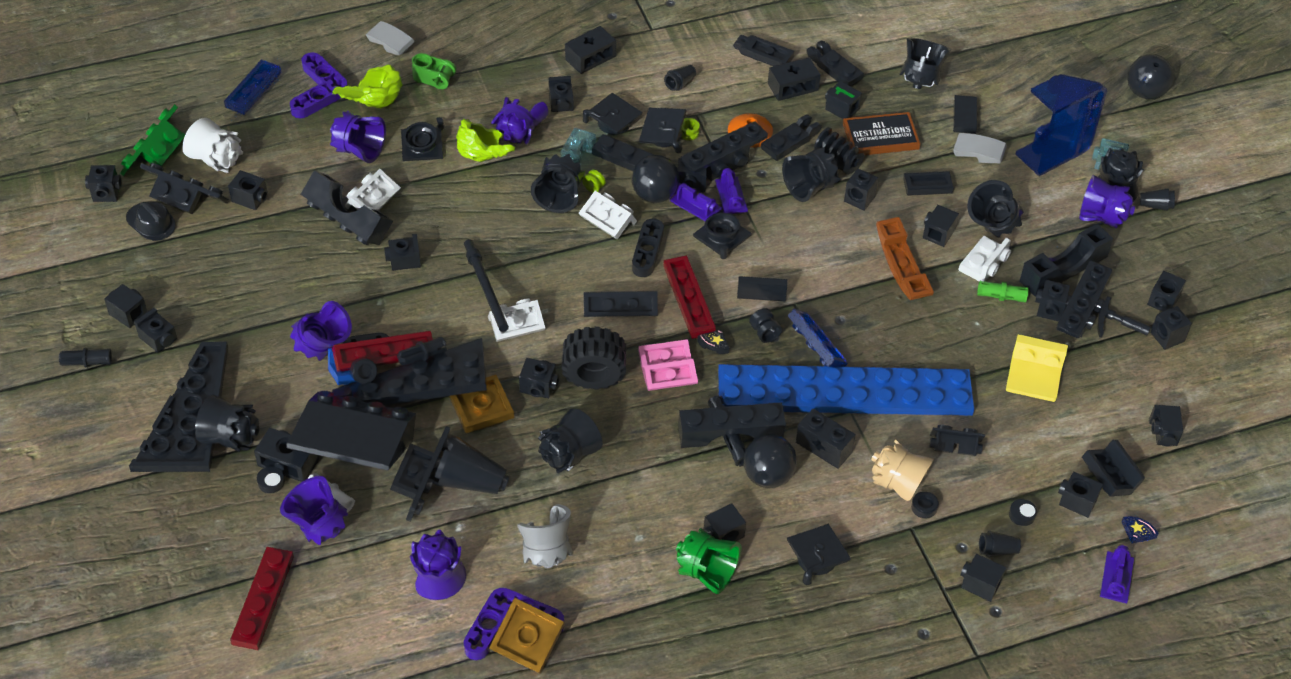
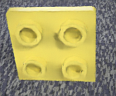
M1018 334L1012 354L1006 391L1055 402L1068 345Z

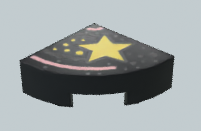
M721 330L698 335L697 341L702 348L716 351V354L729 353L730 348Z

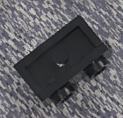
M1112 440L1105 449L1087 450L1082 456V459L1088 465L1089 471L1103 484L1102 489L1110 497L1131 495L1145 479V476L1118 440Z

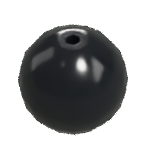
M1146 54L1140 56L1129 68L1127 75L1128 86L1134 94L1143 99L1163 97L1172 88L1174 81L1173 67L1168 60L1160 55Z
M651 155L641 159L634 167L631 182L634 191L642 200L655 204L669 200L676 193L680 175L677 167L670 159L660 155Z
M766 434L755 438L746 448L743 466L747 476L753 483L763 488H776L785 485L795 474L797 455L787 439L775 434Z

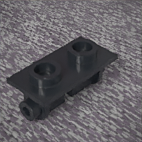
M938 425L937 428L933 427L930 432V436H935V438H930L929 448H934V451L953 453L954 444H959L958 454L976 456L977 454H982L983 444H978V442H982L985 434L978 433V430L972 428H964L963 431L953 430V427L948 425Z

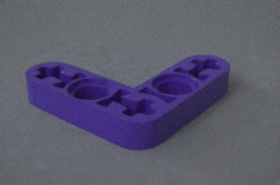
M310 52L302 57L304 72L318 85L290 101L291 114L295 118L308 117L341 99L338 94H332V91L335 87L348 86L347 80L318 53ZM323 73H329V74H330V75L327 76V77H320V76H319V75H321V74H323ZM317 95L325 96L322 99H314Z
M498 588L490 594L464 639L465 654L472 660H481L488 655L491 650L489 647L514 598L564 621V615L558 609L507 588ZM507 599V603L503 602L501 605H498L497 601ZM486 619L496 620L497 625L494 628L487 629L482 626V622ZM480 635H482V647L478 646L476 647V649H472V645H476L480 639Z

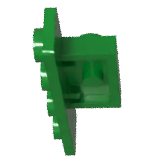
M174 104L170 110L165 108L158 117L160 123L158 125L153 123L146 132L148 135L146 140L141 138L133 149L136 152L133 156L128 153L121 162V165L124 166L120 172L122 176L128 172L140 156L150 164L154 163L162 166L181 143L185 134L168 122L177 110V105Z

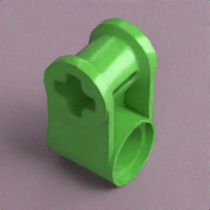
M424 53L417 54L412 58V76L418 83H424L438 89H446L449 85L450 77L456 73V66L449 60L436 58Z

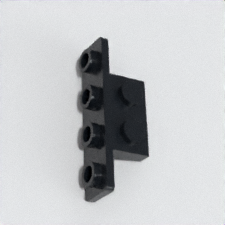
M754 121L681 156V162L693 174L706 168V176L712 181L721 177L723 170L726 168L735 170L747 164L750 147L767 139L768 133Z
M142 163L140 165L141 169L158 176L149 197L190 214H193L201 194L226 204L229 199L222 196V190L210 186L208 190L203 188V183L190 178L189 182L183 180V175L172 170L169 174L163 172V167L151 163L150 166Z
M1089 261L1057 324L1056 329L1075 338H1080L1083 336L1086 328L1091 330L1096 316L1093 314L1094 312L1099 313L1104 303L1101 295L1112 273L1111 268L1094 261Z
M445 427L435 452L410 443L393 480L390 490L414 499L406 518L409 522H411L414 513L420 515L425 500L421 499L423 493L429 494L434 481L430 477L432 472H437L441 457H439L441 451L448 450L450 445L448 442L451 438L448 434L451 427Z

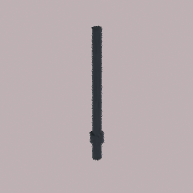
M468 239L464 242L467 260L475 270L499 330L506 332L509 326L481 262V253L475 248L473 241Z

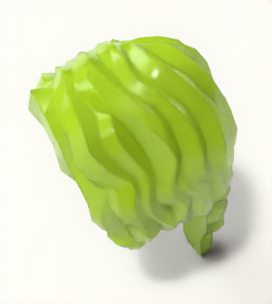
M391 65L371 68L360 81L358 87H335L332 94H338L341 98L354 100L368 107L384 108L393 103L399 95L402 87L400 72L395 71Z
M469 119L461 120V125L456 135L457 149L461 156L483 162L515 151V147L510 144L499 145V140L503 137V133L499 130L487 129L482 124L473 123Z

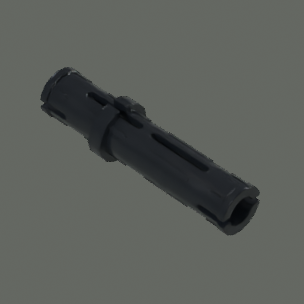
M714 396L708 401L710 408L726 407L722 396ZM740 434L724 435L723 438L735 465L743 466L746 448Z

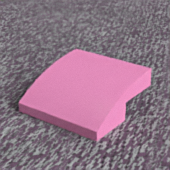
M688 339L638 347L641 367L648 391L698 384Z

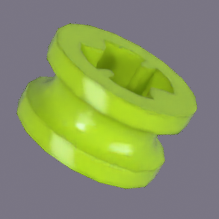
M684 119L681 138L694 140L699 136L700 124L696 119Z
M594 169L590 170L582 179L585 188L592 193L594 191L598 192L606 183L603 175Z

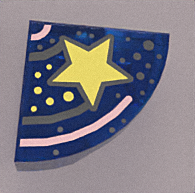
M1126 516L1122 519L1123 527L1132 544L1156 539L1159 534L1155 527L1144 519L1133 516Z

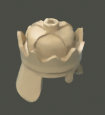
M895 439L894 447L887 445L881 453L877 451L874 453L871 459L875 462L872 468V473L874 474L872 477L873 483L886 489H894L900 497L909 501L930 469L934 459L912 454Z

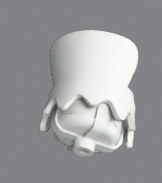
M201 118L194 122L188 129L183 142V152L187 157L202 159L216 171L220 170L225 173H229L228 168L235 165L238 156L243 154L241 146H239L241 139L237 137L238 133L221 129L209 118Z

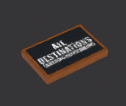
M909 112L843 119V127L847 139L853 143V147H859V154L871 155L920 149V142Z

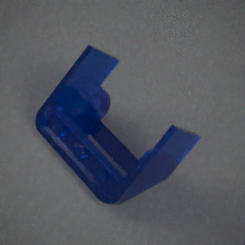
M1059 74L1031 88V93L1044 103L1053 114L1050 123L1037 128L1033 143L1017 150L1015 155L1038 176L1082 155L1091 147L1107 95V88L1100 82Z

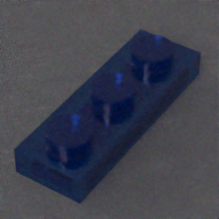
M261 59L224 100L225 108L245 115L281 74L280 66Z
M793 309L788 315L793 322V328L807 339L806 344L808 347L819 354L820 362L827 367H846L848 364L846 359L807 312Z

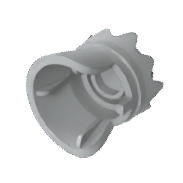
M561 504L554 505L550 511V525L534 526L533 522L517 524L524 539L522 553L524 563H528L529 559H531L532 564L535 566L551 568L562 563L566 559L567 553L569 556H573L567 535L571 515L568 507Z

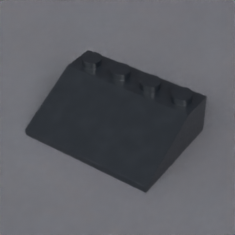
M320 391L308 400L287 442V448L388 471L409 447L410 443L413 442L416 413L409 412L403 407L391 408L383 406L380 402L368 403L359 401L358 398L353 396L341 397L334 395L330 391Z

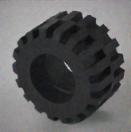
M595 326V328L584 327L582 330H575L574 333L567 335V339L563 342V376L566 377L567 381L573 382V385L581 386L584 389L599 390V388H610V385L615 386L618 384V381H622L626 373L625 340L623 337H619L617 332H611V329L608 328L602 329Z

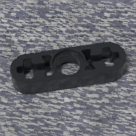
M647 219L642 225L632 259V272L638 277H648L653 273L664 232V225L658 219ZM655 229L653 236H650L651 230ZM652 245L654 249L646 251L642 249V246ZM643 259H646V264L644 267H641Z

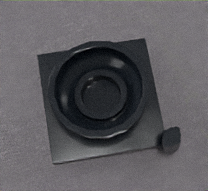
M612 92L590 110L586 109L583 111V122L587 124L590 116L598 121V127L604 133L618 135L626 132L630 128L631 123L638 119L643 112Z
M649 107L639 142L655 144L661 148L673 146L676 153H681L683 148L678 141L682 136V125L686 109Z
M442 117L436 118L437 127L427 122H417L407 127V129H401L403 162L443 159L441 131L444 129V122Z
M716 213L709 216L705 221V225L693 233V237L718 253L721 259H726L729 252L752 236L751 232L740 226L739 219L729 213Z
M829 523L787 537L789 545L797 556L799 565L805 571L802 580L805 585L812 584V575L827 574L835 566L851 561V557Z

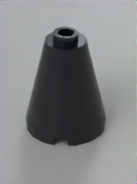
M452 435L448 442L450 443L448 450L445 449L433 484L491 494H498L499 490L505 491L510 476L505 475L507 469L458 436Z

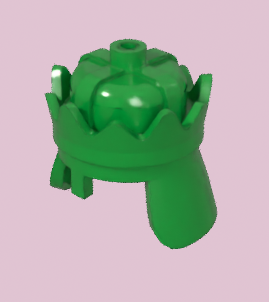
M699 528V532L690 531V534L685 537L684 542L680 541L676 547V559L681 566L678 569L679 574L694 579L697 578L712 592L720 594L727 587L736 571L741 556V544L735 541L715 539L714 536Z

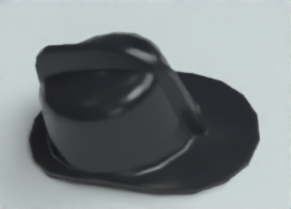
M150 201L136 204L126 214L127 223L148 240L158 241L168 238L176 228L173 216L159 202Z

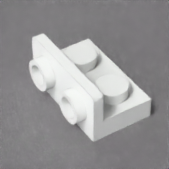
M381 169L374 175L370 172L362 180L361 183L363 185L359 189L355 186L346 197L349 200L345 207L349 209L353 205L359 210L365 205L380 210L401 187Z
M594 191L579 212L581 217L615 239L620 237L629 223L635 225L637 222L632 215L634 213L632 209L624 204L620 207L615 203L616 200L605 192L601 195Z
M983 236L961 262L959 271L978 281H986L989 276L993 277L998 271L999 264L1006 262L1010 256L1011 250L1009 245L1011 240L1005 238L999 244Z
M523 299L510 307H507L506 304L500 305L509 326L506 332L499 330L492 311L488 315L496 342L545 330L538 300Z

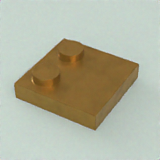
M496 374L486 377L487 390L449 396L465 433L514 418V411Z
M514 598L489 649L541 674L565 622Z

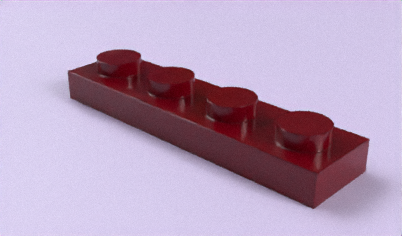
M687 255L664 260L663 267L691 339L697 338L701 334L716 331L715 324Z
M431 331L333 345L332 352L337 372L350 370L351 364L356 359L362 357L372 360L376 366L399 363L397 359L399 351L416 346V343L420 341L423 343L431 341L433 338Z
M266 547L230 638L231 645L259 650L294 559L293 551Z

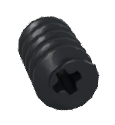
M830 127L825 128L820 133L815 143L814 149L817 147L819 149L825 148L824 153L834 154L838 169L847 175L854 173L860 167L865 157V153L859 154V147H853V143L850 141L846 142L845 137L839 138V133H832V128Z

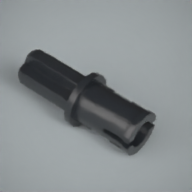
M438 337L424 343L420 341L416 343V346L399 351L397 359L401 365H407L418 360L426 361L428 357L446 352L447 348L442 347L447 345L443 337Z
M84 347L83 350L61 351L59 354V364L61 366L84 365L85 368H88V365H111L112 363L110 348L88 350L87 347Z

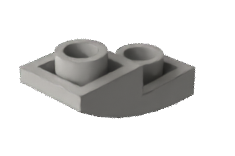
M382 21L366 34L370 42L381 44L386 52L399 56L405 53L408 47L414 43V40L409 35Z
M959 133L953 152L955 156L977 157L979 163H1001L1007 145L1005 142L994 138Z

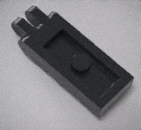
M740 35L733 44L734 48L739 50L742 55L771 66L789 63L794 58L793 50L753 35L749 37Z

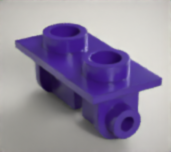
M730 168L724 169L721 179H715L724 213L748 212L738 177H735V172Z
M679 183L676 191L677 194L670 199V202L704 221L722 209V207L718 206L715 199H710L701 193L697 194L696 190L687 186L686 183Z
M1120 545L1114 552L1107 551L1100 597L1126 604L1128 602L1134 557H1130L1131 553L1127 546Z

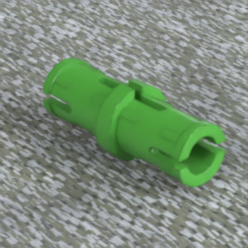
M979 280L977 296L999 298V301H1004V299L1024 303L1027 301L1028 287L1008 285L1007 282L992 283Z

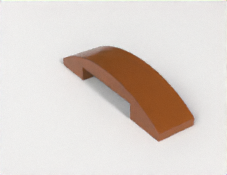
M896 217L877 221L878 235L886 260L903 293L910 300L933 295L934 291L926 274H921L906 242L908 235L900 218Z

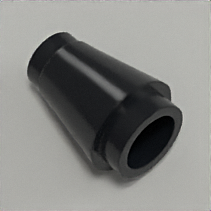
M687 65L669 70L664 77L665 85L672 91L681 90L696 76V69L692 65Z
M1165 188L1141 192L1140 206L1164 211L1174 209L1175 190Z
M990 530L980 535L979 551L987 557L1020 553V538Z

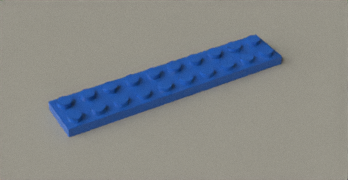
M718 365L719 397H723L726 407L782 402L784 412L809 413L813 408L820 413L973 416L974 413L969 369Z

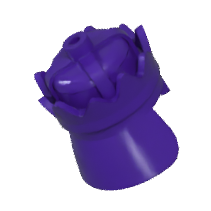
M505 97L503 108L496 114L491 124H497L496 130L503 133L504 141L509 140L511 143L517 144L524 141L527 145L535 127L548 116V107L544 102H539L528 111L518 105L519 99H514L512 103L508 97Z
M348 110L343 112L344 117L335 118L330 128V145L337 148L336 152L353 153L366 163L374 162L380 155L385 142L386 125L383 118L361 117Z
M1092 175L1082 201L1079 219L1082 221H1100L1117 229L1118 224L1126 221L1128 216L1133 215L1135 211V206H1132L1133 197L1125 193L1130 190V187L1112 186L1101 178Z
M328 301L323 305L319 313H307L291 326L293 331L290 338L295 340L294 351H301L307 358L316 356L318 361H321L328 354L329 348L344 342L350 336L352 323L347 311L339 303Z
M314 476L298 484L287 494L280 506L281 515L299 525L308 542L313 540L318 545H321L322 542L329 538H335L345 528L343 517L348 516V509L333 498L330 486L323 476Z
M437 530L433 536L424 534L419 542L413 541L410 559L414 570L418 574L415 582L417 593L430 600H443L459 592L466 580V569L460 560L461 546H457L455 538L446 537L442 530Z

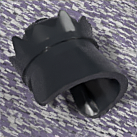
M908 37L907 59L899 75H903L905 72V80L914 83L913 88L921 89L922 85L927 87L933 86L934 83L938 85L940 82L941 66L952 49L932 41Z
M817 147L806 155L789 156L784 159L782 164L783 179L787 189L796 200L806 202L819 190L833 188L834 184L841 180L838 177V165L834 154L824 153L825 148L819 149Z
M1109 148L1106 155L1101 157L1100 175L1098 177L1112 186L1130 187V190L1125 193L1130 194L1134 202L1139 193L1138 179L1144 170L1142 168L1143 161L1137 160L1136 151L1129 153L1123 148L1114 151L1112 148Z
M555 154L551 159L546 157L541 174L531 185L532 198L540 207L550 212L565 213L572 210L578 203V187L585 175V171H581L580 163L572 161L570 154L564 157H559Z
M989 180L978 185L970 194L967 203L969 216L975 223L984 226L987 232H991L999 238L1001 234H1011L1014 227L1022 226L1021 215L1024 211L1019 204L1020 201L1013 197V192L1007 183L999 180Z
M210 395L202 403L197 415L195 426L196 439L204 444L220 443L227 448H232L239 452L241 450H250L249 445L255 441V436L259 434L260 430L259 419L255 416L256 410L252 409V404L233 405L217 395Z
M576 408L569 409L557 425L540 431L541 435L538 437L542 441L538 452L542 454L543 460L548 462L550 467L556 469L557 473L564 470L570 471L583 456L593 454L603 446L602 436L594 421L585 412Z

